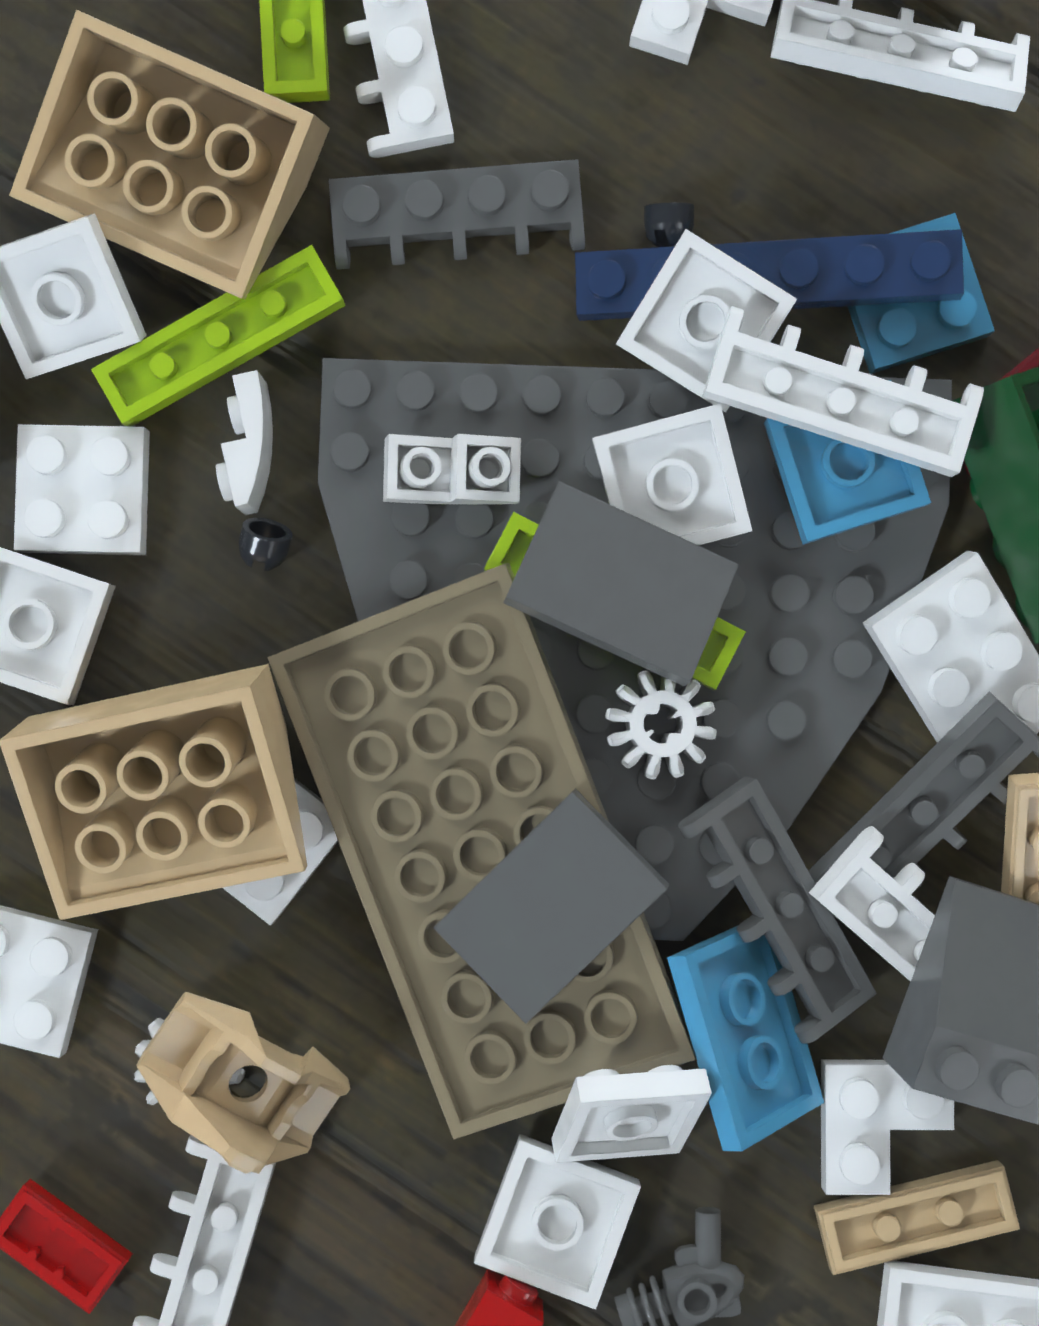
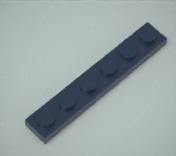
M962 229L711 244L795 297L797 300L791 309L961 300L964 294ZM674 247L576 252V309L579 321L632 318Z

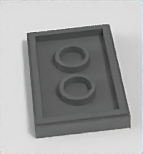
M559 481L503 603L682 686H686L691 682L739 564Z
M575 788L434 926V929L526 1024L668 889L669 883Z

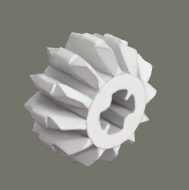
M648 670L638 673L637 678L643 696L639 697L630 687L624 684L620 685L616 689V694L621 700L631 706L629 711L626 712L617 708L606 710V719L612 722H626V731L612 733L607 737L608 745L619 746L628 741L632 742L634 746L624 754L621 760V764L626 768H631L644 753L647 754L644 767L646 778H657L660 772L661 757H665L671 775L675 778L684 775V766L679 753L683 752L690 760L696 763H702L706 759L704 752L692 743L694 736L708 740L716 738V729L709 726H697L696 717L709 715L714 712V704L710 701L691 706L689 701L698 693L701 687L700 683L696 680H691L677 694L674 692L676 682L662 676L660 691H657L652 675ZM660 705L672 711L667 715V718H676L677 728L675 733H665L662 736L661 743H657L649 738L654 733V730L644 729V718L646 715L657 714Z

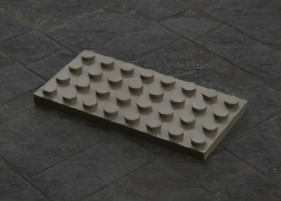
M510 563L502 564L267 657L453 1140L566 1103L576 1077H583L595 1070L612 1069L619 1074L646 1073L659 1066H678L696 1060L685 1018L644 912L526 1024L434 929V926L575 788L608 821L530 615L503 603L515 578Z

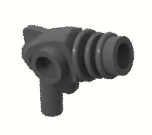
M699 1207L695 1209V1244L682 1245L675 1250L676 1265L662 1270L663 1288H659L656 1277L651 1275L649 1279L652 1292L647 1293L645 1285L639 1283L640 1296L635 1297L632 1288L627 1287L626 1293L614 1297L622 1326H644V1323L649 1322L650 1326H657L656 1319L659 1318L662 1319L664 1326H671L668 1317L671 1314L678 1326H696L714 1317H733L741 1313L739 1294L744 1289L745 1275L736 1265L721 1261V1210L715 1207Z

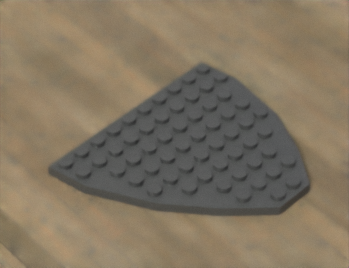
M323 358L318 486L358 621L484 572V567L513 512L539 524L559 481L609 504L592 438L709 407L712 404L655 369ZM879 377L900 385H905L906 378ZM926 379L922 392L952 401V380ZM732 406L728 408L727 412H723L752 531L699 546L739 564L718 617L746 631L717 689L711 690L700 684L701 687L698 693L689 701L692 707L703 702H713L715 711L709 715L696 717L697 726L712 727L716 729L717 734L713 740L694 736L692 743L699 747L706 755V759L702 763L690 760L683 752L679 753L684 766V775L681 777H673L668 770L665 757H661L660 772L657 778H646L644 767L647 754L644 753L634 766L626 768L621 764V760L624 754L634 746L632 742L628 741L619 746H609L607 742V737L612 733L626 731V722H612L606 719V710L617 708L628 712L631 707L618 697L616 689L624 684L630 687L639 697H642L643 693L638 684L637 675L648 669L530 616L609 823L669 883L668 889L644 911L654 940L684 941L735 886L732 880L722 887L712 888L706 873L722 861L705 830L697 836L685 839L678 828V824L704 804L747 776L757 778L787 831L880 695L890 666L863 625V622L921 583L949 507V476L920 467L931 500L930 504L803 545L763 424L767 418ZM388 434L453 438L457 434L521 438L520 501L517 504L483 505L383 502L385 437ZM648 670L653 677L656 690L660 691L662 676ZM676 683L674 692L678 694L683 686ZM660 705L657 714L646 715L644 718V729L654 730V733L649 738L657 743H661L662 736L665 733H675L677 728L676 718H667V715L672 711Z

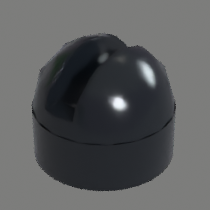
M671 202L644 206V228L650 242L657 248L675 247L685 229L693 233L694 204Z
M247 519L242 524L239 537L240 556L247 566L252 568L254 560L265 563L264 571H270L285 561L292 540V531L285 525L270 519Z

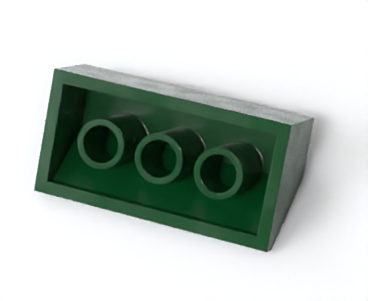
M1039 367L1011 375L983 387V397L964 457L971 476L970 490L975 503L984 510L994 536L993 550L999 564L1008 572L1016 593L1015 606L1021 622L1029 628L1035 644L1039 643ZM962 397L952 401L960 404Z

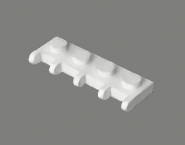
M363 0L366 20L347 24L343 28L345 40L350 45L371 42L379 79L359 84L356 87L357 99L361 104L383 101L390 134L376 136L367 141L369 156L380 158L454 143V132L426 0Z
M781 0L771 58L1016 112L1025 94L1030 36L1016 33L1012 43L1008 44L974 36L975 24L962 21L958 32L914 23V10L901 8L896 19L852 9L853 0H839L837 5L815 0Z
M731 306L702 397L949 477L960 473L983 397V387L970 383L962 395L960 404L922 392L927 369L913 365L908 373L905 385H900L860 372L859 368L863 359L864 349L857 346H849L843 364L839 365L795 351L801 328L789 324L784 331L780 345L740 333L738 331L743 323L744 310Z
M869 826L857 836L809 893L911 982L935 917L933 913L912 896V893L924 880L925 873L915 863H910L903 867L893 879L870 858L882 844L884 836L876 828Z
M192 1135L189 1136L185 1148L186 1152L208 1160L197 1195L184 1191H174L168 1205L173 1211L191 1216L179 1257L157 1253L153 1255L150 1265L152 1273L172 1279L160 1320L149 1316H137L132 1326H228L276 1163L264 1166L259 1174L254 1172L245 1174L230 1167L218 1152Z

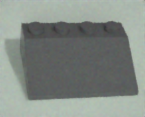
M949 876L882 1057L912 1089L1039 1125V904Z

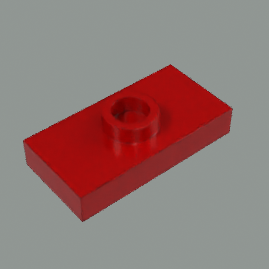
M31 1178L21 1187L0 1217V1249L88 1314L93 1311L133 1255L132 1252Z

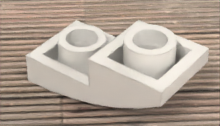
M258 370L232 376L236 395L227 397L228 411L235 433L237 435L245 433L246 438L222 443L221 447L225 462L216 464L217 480L223 499L225 501L233 500L235 507L245 515L257 513L266 490L272 457L273 425L271 403L267 383Z
M388 434L385 437L383 502L468 505L517 504L520 501L521 438L457 434L453 438Z

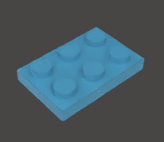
M738 926L667 957L699 1069H706L712 1092L708 1101L723 1151H744L824 1103L808 1044L801 1043L794 1031L795 1026L801 1020L792 990L787 994L775 996L767 984L768 979L783 967L764 935L752 942H743L737 932Z

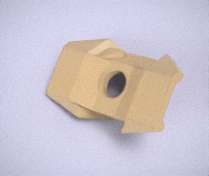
M189 992L183 993L143 1051L136 1065L169 1120L218 1152L230 1167L245 1174L250 1172L259 1174L266 1165L308 1153L311 1148L313 1135L339 1097L346 1095L351 1089L348 1077L315 1047L312 1046L304 1056L290 1053L258 1036L250 1012ZM249 1065L262 1068L265 1071L266 1079L258 1093L250 1097L241 1098L229 1091V1081L238 1069Z

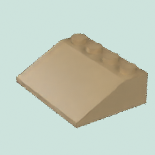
M76 10L9 196L67 222L95 213L106 239L245 300L308 185L330 128L316 115Z
M269 664L28 716L0 739V746L59 920L303 872L307 868L287 728Z

